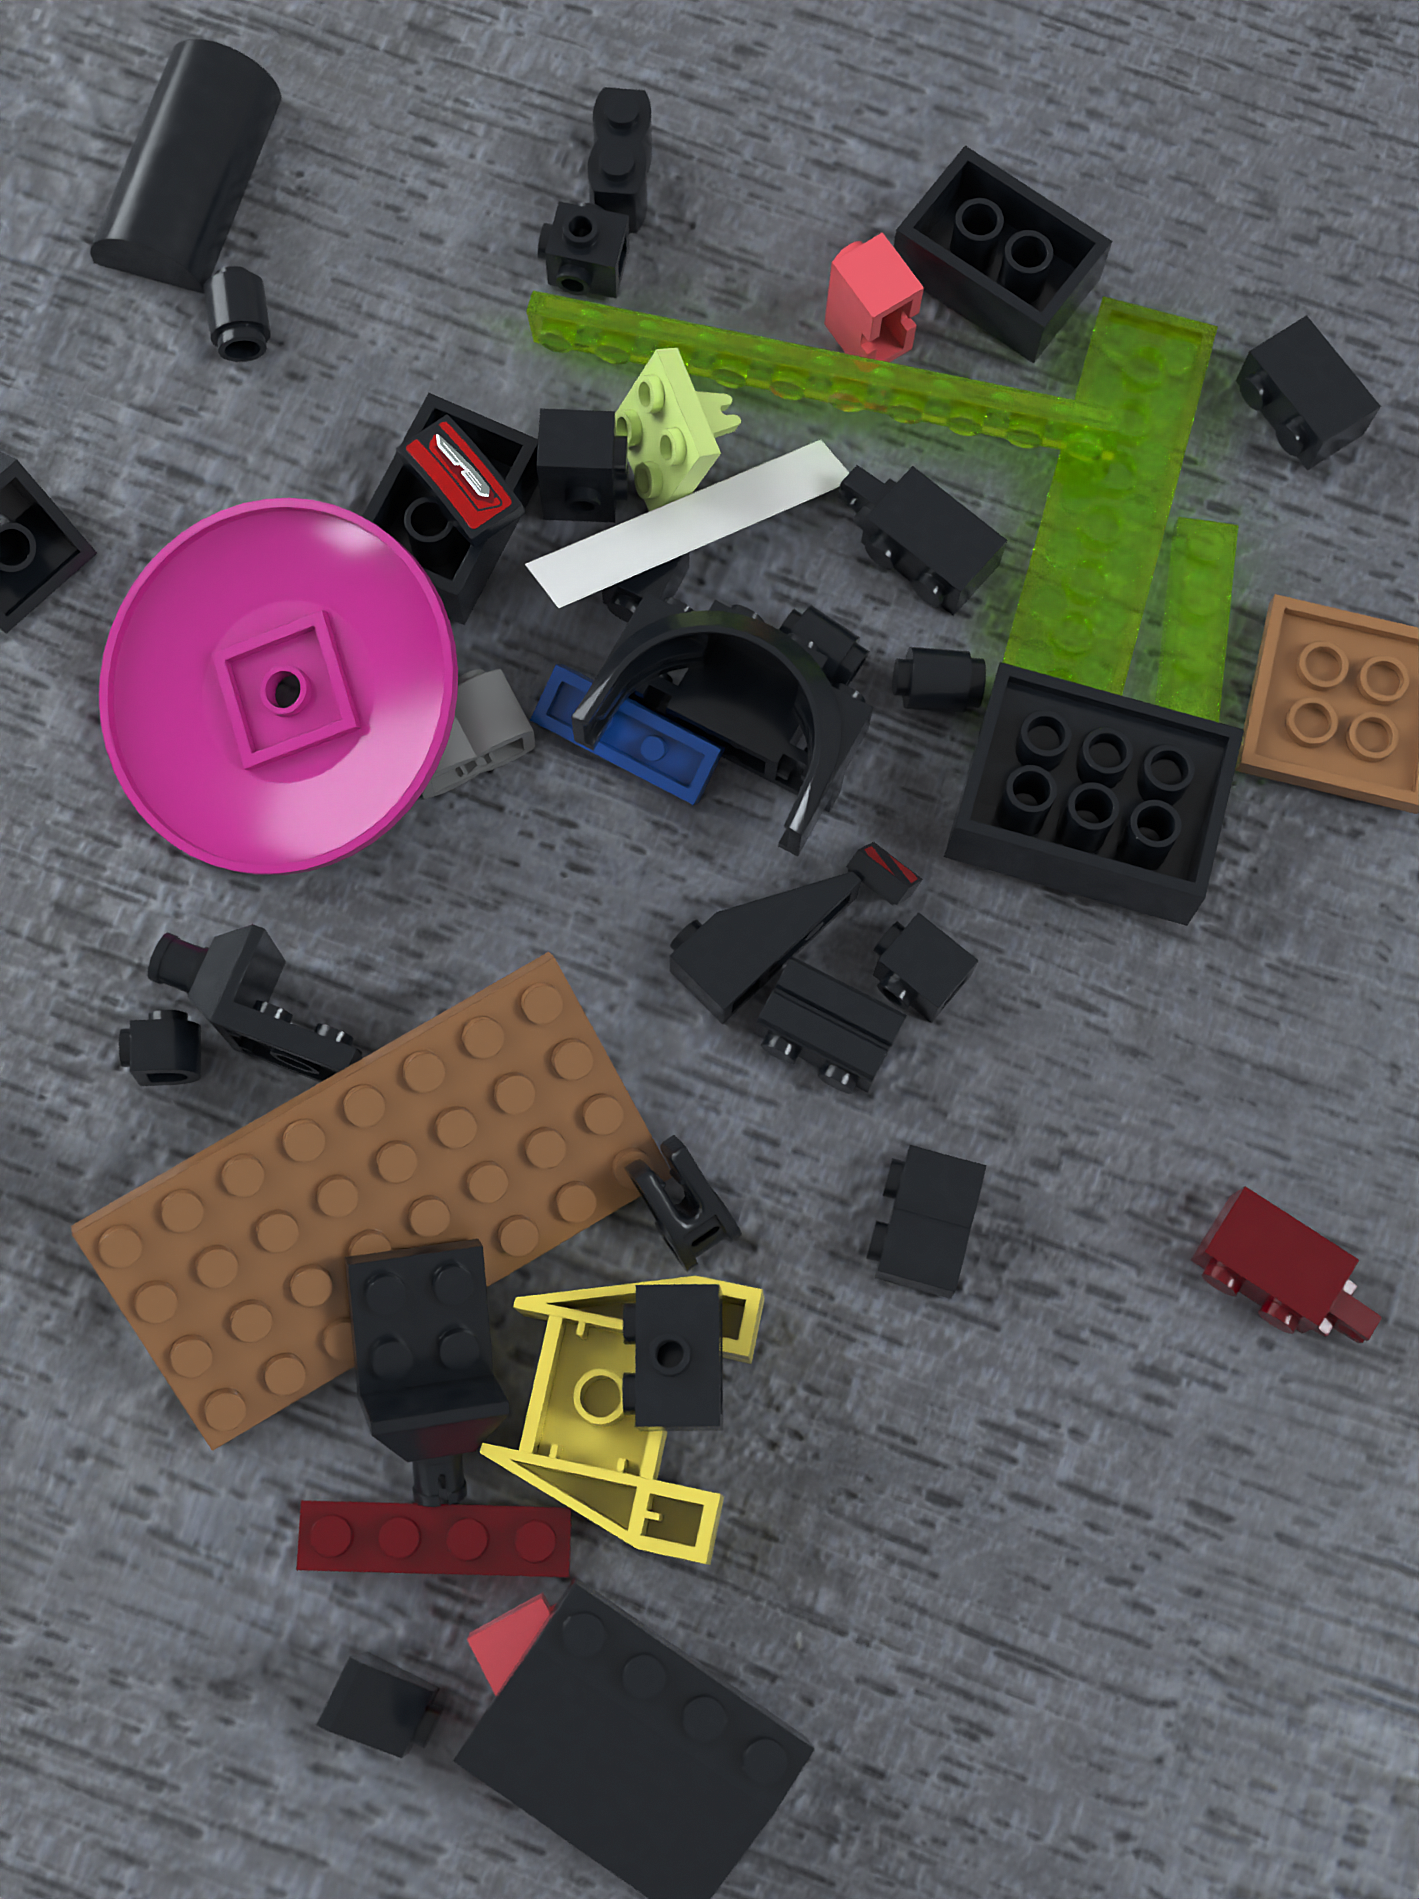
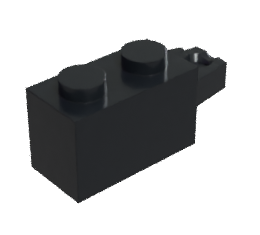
M856 465L841 481L839 498L857 513L853 521L863 530L861 543L865 545V550L870 558L882 568L887 570L894 568L908 579L915 593L927 604L933 607L942 606L954 616L1000 565L1007 539L914 466L898 482L888 479L884 484Z

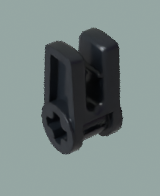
M672 1135L662 1142L660 1150L671 1168L669 1174L684 1190L685 1197L680 1203L673 1204L664 1189L666 1183L641 1159L633 1161L624 1169L656 1220L655 1226L680 1265L688 1272L698 1265L697 1257L725 1238L730 1243L742 1236V1233L725 1204L710 1187L686 1146L675 1135Z

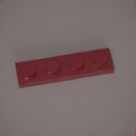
M301 1500L296 1570L570 1577L572 1509L569 1507L440 1504L438 1507H427L417 1503Z

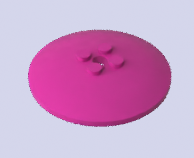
M299 498L262 499L221 510L186 529L160 550L132 584L116 614L103 653L99 682L101 728L113 771L124 793L146 822L172 845L208 864L241 873L290 875L309 872L330 866L353 856L374 843L396 825L426 789L440 763L452 729L458 696V663L454 636L442 599L422 566L399 541L362 516L333 504ZM295 675L300 682L299 697L291 706L281 708L276 701L277 686L284 678Z

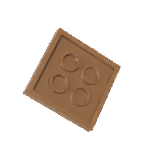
M1275 594L1268 606L1235 771L1418 814L1419 628Z

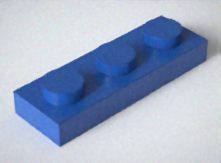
M564 664L555 665L530 721L692 805L699 803L725 747L627 698L614 715L593 751L574 741L571 716L585 697L594 680Z

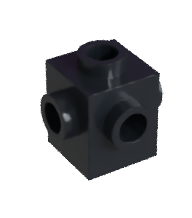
M559 201L553 224H543L538 243V259L546 260L548 285L557 286L562 291L572 295L591 293L617 299L630 249L629 215L605 211L600 206L591 203L575 205Z

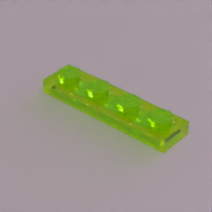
M1178 516L1173 527L1155 705L1219 722L1238 525Z

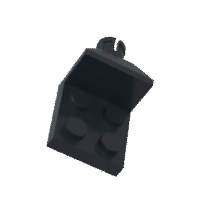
M252 924L215 936L210 947L205 948L181 940L178 936L168 932L158 941L149 962L148 979L186 992L187 997L234 1050L320 1083L362 1059L363 1052L351 1046L354 1038L349 1034L320 1023L316 1025L314 1032L291 1023L293 1017L291 1013L268 1003L286 964V960L264 928Z
M471 1239L345 1257L357 1395L371 1435L406 1462H412L414 1477L412 1490L415 1503L427 1507L440 1506L439 1476L441 1488L446 1489L448 1504L457 1503L467 1496V1482L464 1479L463 1453L476 1451L510 1414L509 1401L493 1374L483 1245L479 1239Z

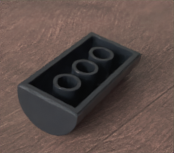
M189 39L181 41L173 47L91 245L90 255L95 264L204 294V284L213 274L282 99L277 83L262 66L229 46L209 40Z

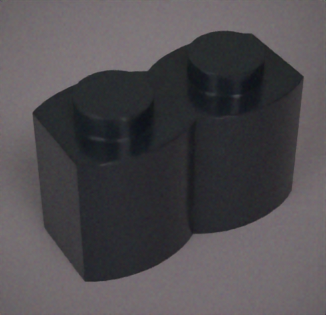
M604 87L598 94L593 108L594 146L589 155L587 168L589 202L600 206L605 211L629 215V233H637L643 225L647 213V173L652 160L651 104L645 90Z
M909 1145L904 1161L892 1158L882 1195L894 1199L889 1223L876 1220L866 1259L878 1262L875 1273L876 1279L945 1298H952L961 1273L986 1165Z

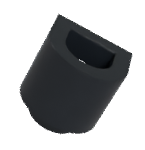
M179 1010L153 1011L148 1014V1020H130V1028L121 1029L119 1033L121 1066L130 1067L131 1074L140 1086L180 1085L200 1080L201 1025L188 1021V1014Z

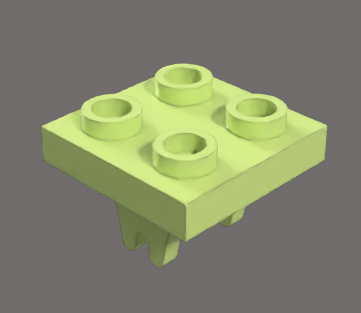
M678 347L655 350L615 413L616 435L628 436L627 458L634 473L635 487L639 496L644 499L649 512L692 494L721 454L715 438L734 432L741 423L739 416L722 413V411L728 409L733 401L730 395L695 391Z

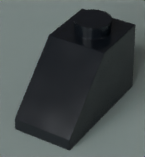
M369 1652L353 1655L348 1658L316 1725L328 1732L403 1758L410 1752L413 1744L425 1748L443 1712L442 1708L433 1704L440 1687Z

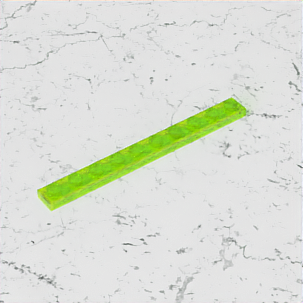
M532 291L526 310L533 342L540 343L545 348L554 352L568 353L574 350L598 355L601 359L612 364L623 365L633 362L646 365L656 349L678 347L688 374L711 378L725 387L741 388L743 386H750L772 391L775 395L788 400L808 398L828 402L835 408L846 412L867 410L889 415L892 419L905 424L926 422L945 426L954 433L963 436L984 434L1004 438L1013 445L1022 448H1037L1039 446L1067 451L1071 456L1080 460L1093 461L1101 458L1114 461L1125 410L538 291Z

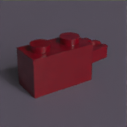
M1246 1186L1228 1198L1191 1258L1192 1262L1205 1269L1201 1276L1207 1283L1229 1296L1236 1297L1238 1292L1261 1306L1258 1314L1266 1322L1289 1334H1293L1295 1330L1301 1333L1313 1330L1326 1337L1334 1328L1355 1342L1363 1343L1370 1339L1382 1319L1380 1315L1352 1296L1358 1286L1349 1280V1277L1358 1264L1359 1259Z

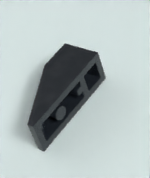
M852 871L716 912L703 925L696 919L689 923L670 944V947L674 950L670 955V972L721 1024H724L777 974L792 956L795 957L857 898L862 880Z

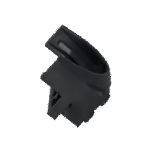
M646 592L585 697L571 716L574 741L594 751L622 703L627 698H630L725 747L721 757L797 795L784 824L786 830L779 841L778 847L798 857L824 810L830 812L838 798L845 771L869 729L873 707L866 704L864 697L855 689L842 683L830 685L825 676L828 657L821 654V650L814 642L796 633L786 635L765 623L751 609L742 605H732V607H729L714 600L709 610L694 611L690 606L678 599L665 597L664 600H661ZM688 668L678 686L673 684V679L668 672ZM803 734L808 746L804 750L796 747Z

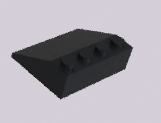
M1000 662L944 857L1187 926L1206 898L1244 729Z
M574 1577L453 1761L647 1898L711 1899L775 1814L815 1749L808 1738L583 1581Z

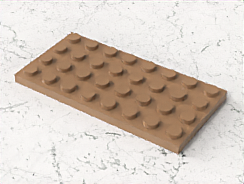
M547 952L73 1224L71 1231L81 1250L213 1451L355 1366L345 1257L479 1239L483 1245L487 1288L640 1197L641 1195L624 1169L633 1161L639 1159L644 1161L664 1182L672 1178V1176L669 1174L670 1169L555 957L550 952Z

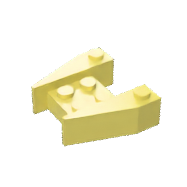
M688 1276L515 1297L513 1308L525 1317L548 1321L519 1450L482 1443L480 1453L639 1550L710 1565L724 1496L714 1492L657 1480L667 1431H640L635 1427V1415H624L623 1374L635 1373V1345H624L623 1306L624 1303H636V1285L719 1284L723 1292V1358L751 1364L765 1300L763 1290L700 1276Z

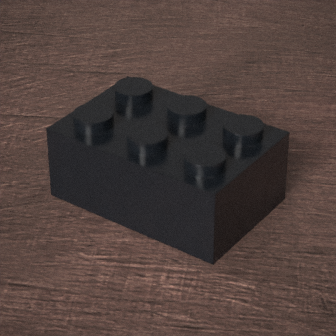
M965 145L896 229L893 247L922 284L925 292L1030 362L1035 363L1100 280L1113 241Z
M428 393L401 444L447 414L490 461L517 496L525 510L539 483L537 474L538 439ZM398 451L362 515L363 518L376 524L399 541L413 555L434 584L442 599L448 618L462 625H465L520 520L518 518L474 548L444 517L435 497L404 466Z

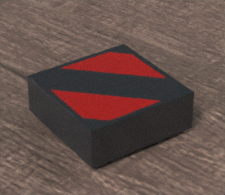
M875 842L858 849L846 866L848 872L853 871L862 880L861 882L891 905H898L911 897L923 880Z

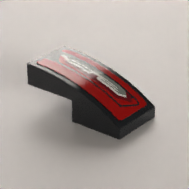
M447 414L396 448L404 466L435 497L444 517L474 548L526 513L522 503L498 471Z

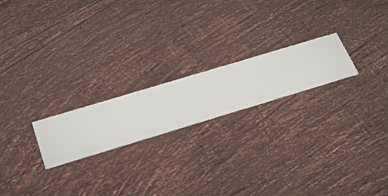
M820 439L526 563L525 566L556 606L561 608L841 487V481L849 472Z

